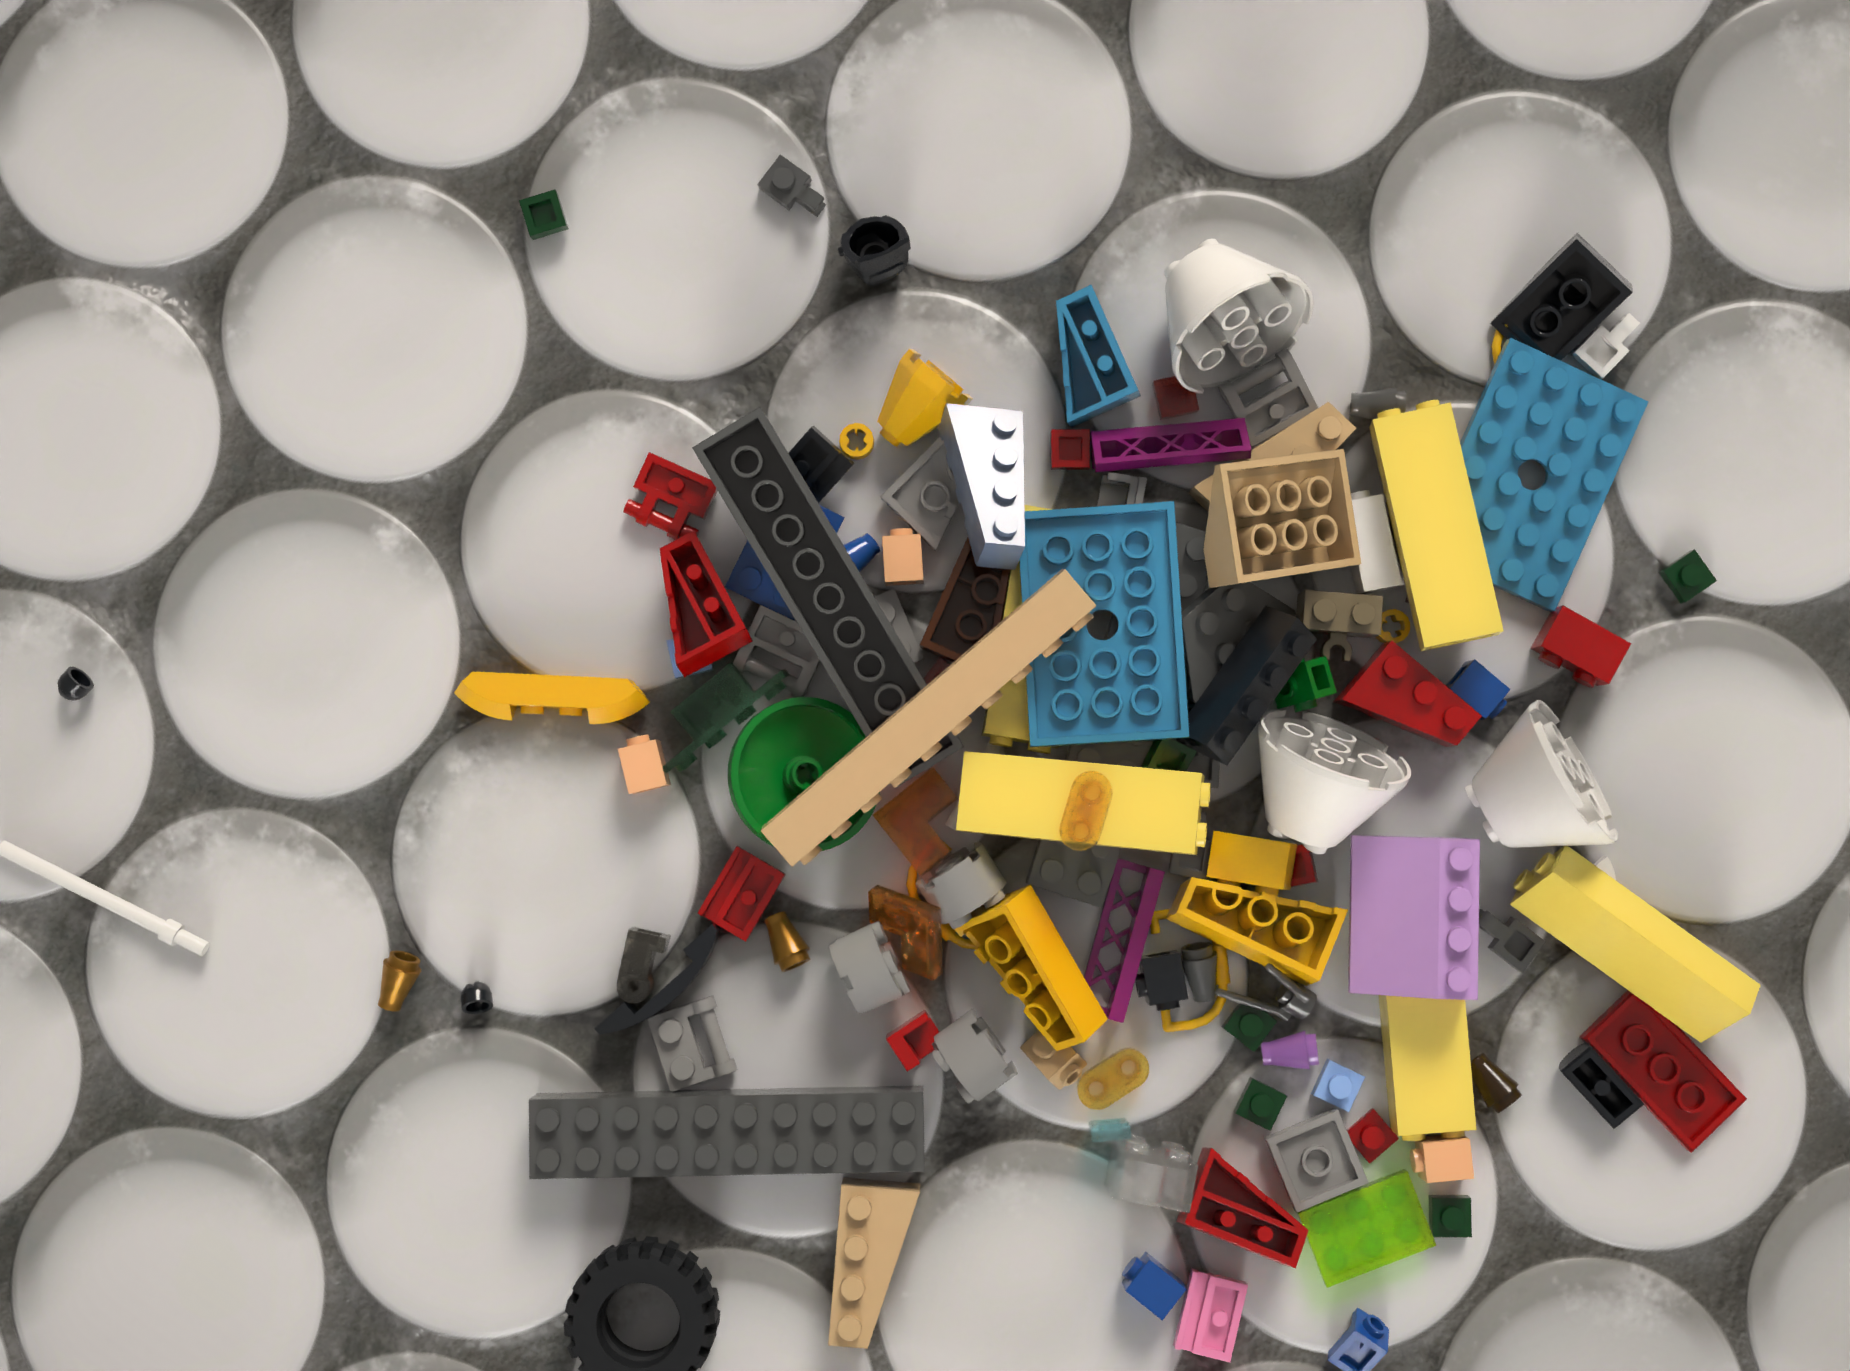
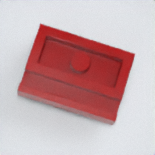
M736 846L699 909L698 914L746 942L786 874L743 848Z

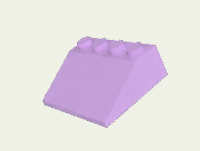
M1351 835L1349 993L1431 999L1478 1000L1480 839Z

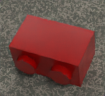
M1562 605L1549 613L1530 649L1540 654L1538 659L1544 664L1555 669H1559L1562 666L1574 673L1572 678L1575 681L1593 688L1594 685L1610 684L1632 643Z

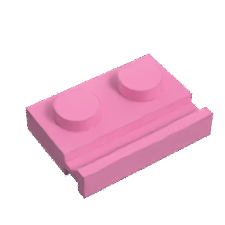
M1191 1268L1174 1338V1348L1230 1362L1248 1284L1245 1281L1209 1272L1204 1273Z

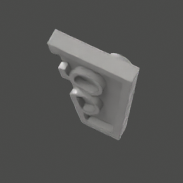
M940 437L881 495V499L917 534H921V538L935 552L959 505L955 492L957 486L953 472L949 470L946 460L947 451L944 440L941 441Z

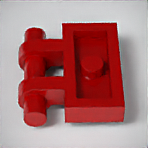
M649 452L633 486L635 489L645 493L646 496L642 504L629 499L623 513L636 518V523L645 527L650 524L666 531L667 537L674 540L693 530L698 536L699 530L687 525V520L690 514L705 520L718 490L711 479ZM659 500L678 508L674 518L655 510Z

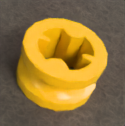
M849 424L840 434L841 450L850 459H864L872 452L874 447L873 434L864 424ZM855 432V435L858 436V432H861L865 435L863 441L866 447L859 451L858 447H856V450L852 451L848 448L850 446L848 436L851 433Z
M1389 609L1382 612L1381 635L1375 638L1381 643L1391 640L1395 643L1403 641L1410 632L1408 616L1397 609ZM1387 616H1391L1393 622H1399L1401 625V630L1395 631L1396 637H1392L1388 631L1383 632L1382 624L1388 622L1385 619Z

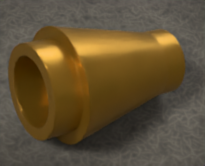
M785 911L774 914L764 920L768 930L774 965L779 964L782 972L797 968L810 960L807 953L810 948L788 919Z
M395 950L391 951L389 957L383 960L381 991L378 1001L379 1007L393 1012L401 1010L405 998L421 973V968L419 967L421 960L417 956Z

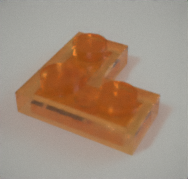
M932 767L873 814V817L921 877L952 853L928 822L958 798Z
M876 885L868 891L870 924L879 921L883 930L901 936L902 969L934 981L943 973L941 908Z

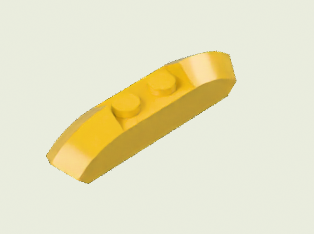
M472 671L461 681L454 692L459 699L474 710L490 717L511 721L513 720L516 707L521 706L520 713L540 715L544 714V707L559 708V715L582 716L583 709H587L589 724H605L629 717L650 703L649 699L634 681L623 678Z

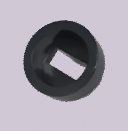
M68 667L57 683L59 694L64 699L71 701L80 700L85 697L94 687L91 678L84 671L76 667Z
M476 981L474 986L467 984L461 993L462 1011L468 1014H480L492 1009L493 998L490 988L485 983Z

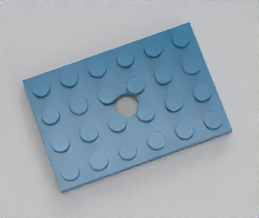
M1513 338L1507 339L1502 347L1463 434L1460 445L1493 586L1546 611L1553 612L1564 593L1648 401ZM1527 460L1537 461L1545 470V481L1536 490L1524 488L1518 476L1519 467Z
M1174 501L1025 511V548L1019 559L1022 603L1061 569H1066L1096 604V607L1090 611L1091 614L1098 610H1107L1112 612L1118 620L1117 632L1107 640H1098L1092 637L1088 632L1087 624L1077 632L1071 627L1060 637L1063 644L1047 658L1040 654L1029 663L1033 668L1026 676L1030 747L1189 738Z

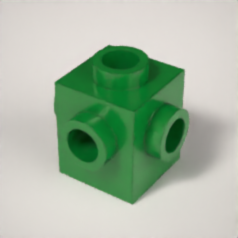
M1323 656L1305 661L1303 658L1275 698L1278 709L1293 705L1295 713L1318 707L1316 699L1337 693L1327 657Z

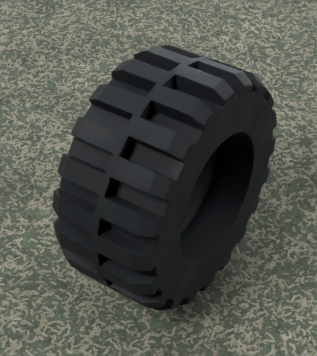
M646 1236L644 1241H637L633 1237L623 1240L616 1247L611 1245L603 1250L596 1259L592 1260L576 1281L565 1308L568 1318L564 1323V1335L571 1338V1343L567 1347L571 1358L579 1357L582 1362L578 1370L696 1371L698 1368H701L713 1345L720 1322V1310L717 1309L719 1295L717 1288H712L711 1286L712 1275L707 1267L701 1269L696 1263L698 1257L693 1252L689 1251L686 1255L678 1250L680 1244L671 1240L668 1241L667 1245L658 1243V1237ZM631 1283H647L662 1289L670 1296L678 1309L680 1322L677 1334L667 1346L651 1351L638 1350L627 1346L616 1337L608 1322L607 1307L611 1297L619 1288Z

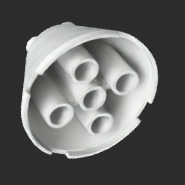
M1216 239L1205 240L1199 245L1198 249L1185 256L1182 260L1172 262L1164 272V276L1167 279L1165 294L1173 373L1185 389L1195 393H1203V388L1218 387L1228 380L1232 383L1275 359L1277 352L1285 348L1290 350L1297 342L1294 335L1302 322L1308 324L1312 316L1314 306L1313 295L1301 278L1231 247L1219 244Z
M1537 700L1528 706L1473 777L1472 784L1465 787L1472 804L1476 808L1480 806L1487 819L1482 822L1487 835L1492 842L1500 841L1509 848L1606 845L1615 842L1618 839L1616 828L1609 830L1606 820L1613 816L1592 771L1571 736L1566 739L1563 738L1555 725L1560 722L1559 719L1541 700Z
M1285 709L1266 711L1258 723V738L1265 817L1269 822L1267 831L1273 836L1282 839L1290 837L1302 842L1303 846L1313 853L1325 854L1327 848L1337 846L1408 784L1411 777V769L1403 757H1399L1398 761L1394 760L1386 753L1389 746L1370 734L1341 721L1311 712L1303 711L1301 717L1285 716L1287 711Z

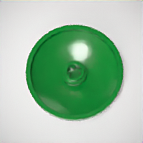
M796 697L768 706L746 723L731 749L728 762V787L731 800L739 817L752 833L773 846L761 832L762 826L866 738L853 714L843 707L824 699ZM876 805L865 814L859 809L848 819L852 825L836 839L829 835L818 846L824 851L839 846L851 839L870 819Z

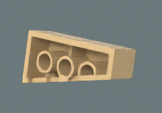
M1327 402L1252 449L1251 459H1240L1233 462L1336 450L1354 432L1356 427L1332 404ZM1214 474L1195 485L1188 493L1208 512Z
M843 1177L828 1346L868 1349L920 1194V1183Z

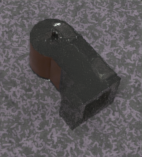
M632 927L628 930L616 989L623 1001L629 1004H637L652 993L654 989L652 968L656 952L664 953L668 950L671 935L638 927Z

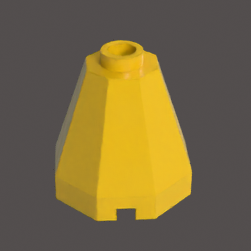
M910 348L899 361L877 420L883 427L879 433L896 447L900 443L910 446L939 427L946 403L968 405L973 399L969 394L962 393L964 389L929 360L926 363L920 359L921 354Z

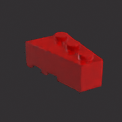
M693 530L659 548L670 611V626L675 646V661L682 675L687 677L753 642L695 531Z
M1392 640L1381 644L1333 701L1445 747L1457 746L1482 717V715Z
M1202 1148L1176 1222L1284 1266L1296 1268L1309 1230L1272 1198L1266 1196L1246 1176L1226 1162L1213 1148Z

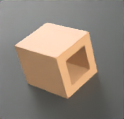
M912 528L891 529L890 536H882L885 586L924 584L921 534H913Z
M649 734L627 739V747L618 749L628 794H637L671 785L660 740L650 741Z
M1441 1135L1426 1136L1425 1140L1415 1141V1149L1410 1150L1412 1170L1414 1173H1418V1177L1426 1183L1474 1179L1470 1139L1466 1136L1461 1138H1442Z

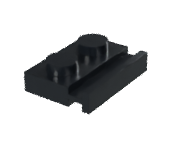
M812 426L789 452L818 503L854 465V462L851 459L849 460L815 426Z

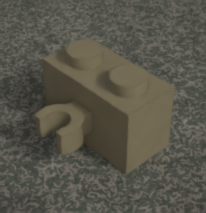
M1304 590L1297 596L1296 617L1312 634L1328 635L1327 641L1322 644L1320 649L1321 657L1326 656L1327 660H1329L1331 647L1338 646L1342 650V662H1347L1352 656V647L1347 641V636L1373 638L1381 635L1383 596Z

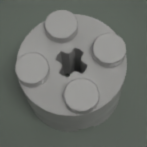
M980 841L974 843L975 851L969 853L968 849L964 847L932 867L929 871L933 877L926 883L922 876L916 882L918 889L940 923H949L952 929L967 923L972 918L970 912L981 905L989 908L1005 897L1003 887L1007 881Z
M879 921L829 943V950L840 979L844 980L848 988L846 992L859 1014L873 1010L911 992L903 972L898 969L897 964L900 963L898 955L891 941L888 942Z
M974 1009L968 1011L934 1036L932 1046L935 1051L932 1054L943 1071L952 1070L958 1081L955 1084L956 1088L967 1103L973 1100H982L1018 1074L1014 1063L1011 1061L1007 1064L1002 1058L1006 1050L983 1018L979 1017L977 1019Z

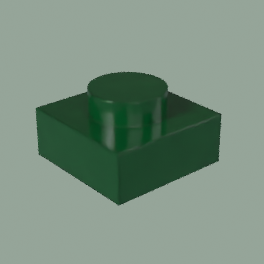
M555 189L519 200L532 240L569 229L559 195Z
M1695 549L1687 552L1658 572L1680 604L1686 603L1717 581Z
M1176 739L1154 740L1141 766L1143 768L1187 771L1197 751Z
M1239 1003L1221 1027L1255 1052L1277 1023V1020L1265 1011Z
M1250 1077L1233 1112L1271 1131L1287 1095Z
M1429 1195V1235L1432 1237H1472L1471 1197L1468 1195Z

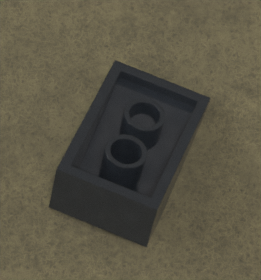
M1576 233L1534 275L1490 324L1506 339L1513 338L1561 361L1633 293V287L1583 237Z

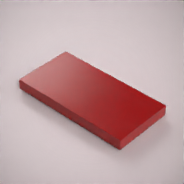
M1628 990L1579 1036L1584 1043H1589L1640 1098L1644 1106L1691 1153L1747 1100L1677 1025Z

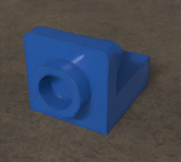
M1357 1308L1352 1313L1351 1326L1328 1351V1361L1343 1371H1371L1388 1352V1327L1375 1315H1369L1360 1308Z

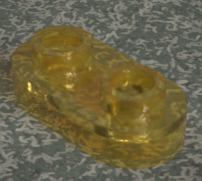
M1087 771L1075 778L1059 827L1061 840L1067 847L1076 851H1087L1099 842L1113 797L1112 785L1108 778L1099 772ZM1091 785H1097L1100 789V795L1094 800H1090L1086 796V790ZM1084 823L1088 827V834L1085 838L1079 839L1076 837L1074 830L1078 824Z
M1122 1048L1080 1076L1077 1082L1078 1097L1090 1109H1105L1146 1081L1149 1075V1063L1146 1057L1137 1049ZM1127 1060L1135 1063V1070L1130 1074L1123 1073L1121 1069L1122 1064ZM1095 1081L1103 1084V1090L1098 1095H1093L1089 1092L1090 1084Z

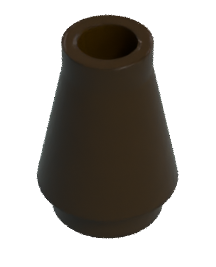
M1484 1053L1471 1060L1472 1078L1488 1108L1492 1106L1497 1113H1500L1522 1096L1521 1092L1517 1089L1519 1084L1489 1060Z

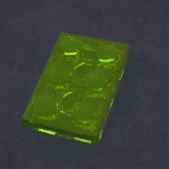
M1405 1169L1297 1212L1300 1223L1309 1230L1306 1238L1324 1285L1327 1288L1437 1246L1409 1173Z

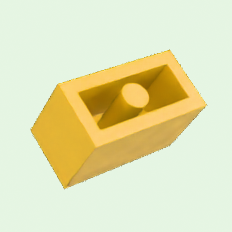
M1213 830L1206 877L1216 878L1218 883L1240 887L1241 883L1256 885L1255 892H1259V894L1267 892L1278 896L1279 889L1290 890L1297 844Z

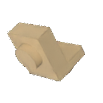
M1039 1030L1020 1047L1042 1074L1059 1090L1076 1082L1082 1074V1069L1087 1065V1062L1072 1046L1056 1051Z

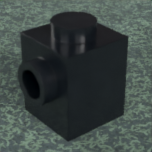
M1171 950L1141 957L1139 964L1141 973L1137 974L1135 979L1138 997H1145L1146 1003L1149 1006L1156 1005L1157 1011L1180 1007L1179 1001L1188 999L1180 952Z

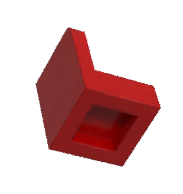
M923 1010L888 1033L886 1040L908 1072L919 1065L922 1058L935 1050L932 1043L934 1042V1036L940 1031L927 1011Z

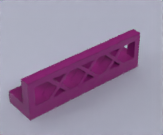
M1245 418L1091 431V462L1095 472L1251 459L1252 450Z
M1119 858L1106 894L1084 978L1089 987L1105 979L1111 990L1108 1006H1101L1108 1019L1123 1023L1165 871ZM1123 868L1144 874L1140 889L1127 897L1118 884ZM1116 891H1118L1122 900L1113 904ZM1137 897L1136 905L1133 910L1129 901ZM1125 904L1132 916L1131 923L1128 928L1115 934L1108 921L1110 912ZM1107 927L1112 937L1103 941L1105 930ZM1127 934L1123 948L1119 941V938ZM1115 942L1122 954L1120 963L1105 971L1098 959L1100 949ZM1097 965L1101 974L1092 979ZM1117 971L1114 984H1112L1108 976Z

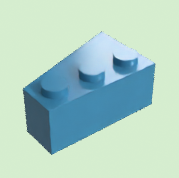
M1092 285L1057 300L1056 307L1062 355L1063 383L1065 387L1066 415L1068 425L1073 428L1141 395Z

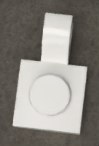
M1628 313L1610 331L1603 325H1600L1571 355L1593 376L1603 379L1630 351L1622 342L1640 322Z

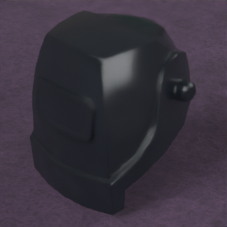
M885 215L882 217L862 218L857 221L847 232L842 234L841 247L837 251L840 256H845L847 264L852 267L856 275L868 286H875L895 278L905 269L909 259L908 251L911 249L905 227L896 219Z

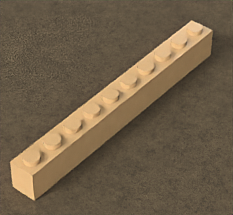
M1061 569L764 824L761 832L791 867L799 861L803 865L809 863L822 851L818 845L829 835L836 839L852 825L848 819L859 809L864 814L867 813L882 799L878 794L890 783L894 788L912 774L908 767L921 757L926 762L943 747L939 741L950 731L954 736L963 731L973 721L969 715L979 706L986 710L999 700L1003 695L999 690L1010 680L1017 684L1033 670L1029 663L1040 654L1047 658L1063 644L1060 637L1071 627L1077 632L1090 622L1094 617L1090 611L1096 607V604L1068 571Z

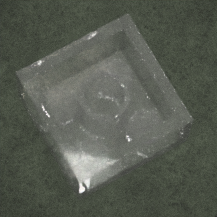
M1123 1134L1122 1140L1112 1138L1104 1185L1110 1198L1190 1213L1198 1164L1190 1153L1184 1150V1145L1162 1141L1161 1147L1147 1144L1146 1138Z

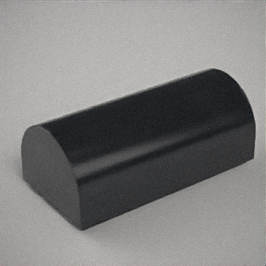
M1583 1043L1574 1048L1559 1064V1070L1613 1129L1644 1105L1640 1098L1589 1043Z

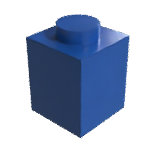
M1475 659L1466 661L1446 684L1449 689L1482 715L1479 720L1486 719L1488 716L1491 719L1496 717L1507 704L1504 697L1511 690Z
M1146 1251L1140 1259L1135 1256L1122 1273V1276L1125 1277L1122 1281L1125 1291L1162 1321L1187 1290L1180 1278Z

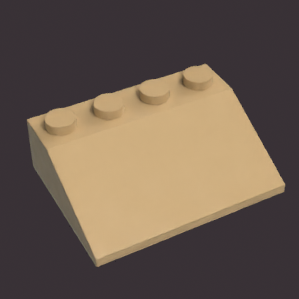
M1344 449L1215 465L1203 548L1209 588L1361 564Z

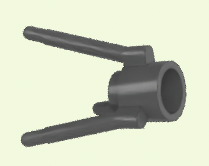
M1270 963L1266 964L1265 969L1282 983L1275 995V1000L1279 1002V1006L1220 988L1215 990L1217 996L1275 1014L1284 1021H1288L1291 1016L1299 1020L1304 1019L1313 1009L1317 999V995L1304 987L1303 984L1288 978Z

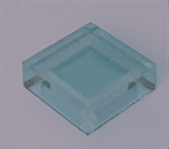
M1125 1118L1093 1120L1088 1123L1089 1137L1092 1142L1131 1139L1130 1124Z

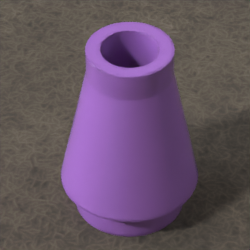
M1305 1031L1261 1043L1264 1066L1275 1065L1310 1070V1066L1319 1065L1316 1034H1306Z

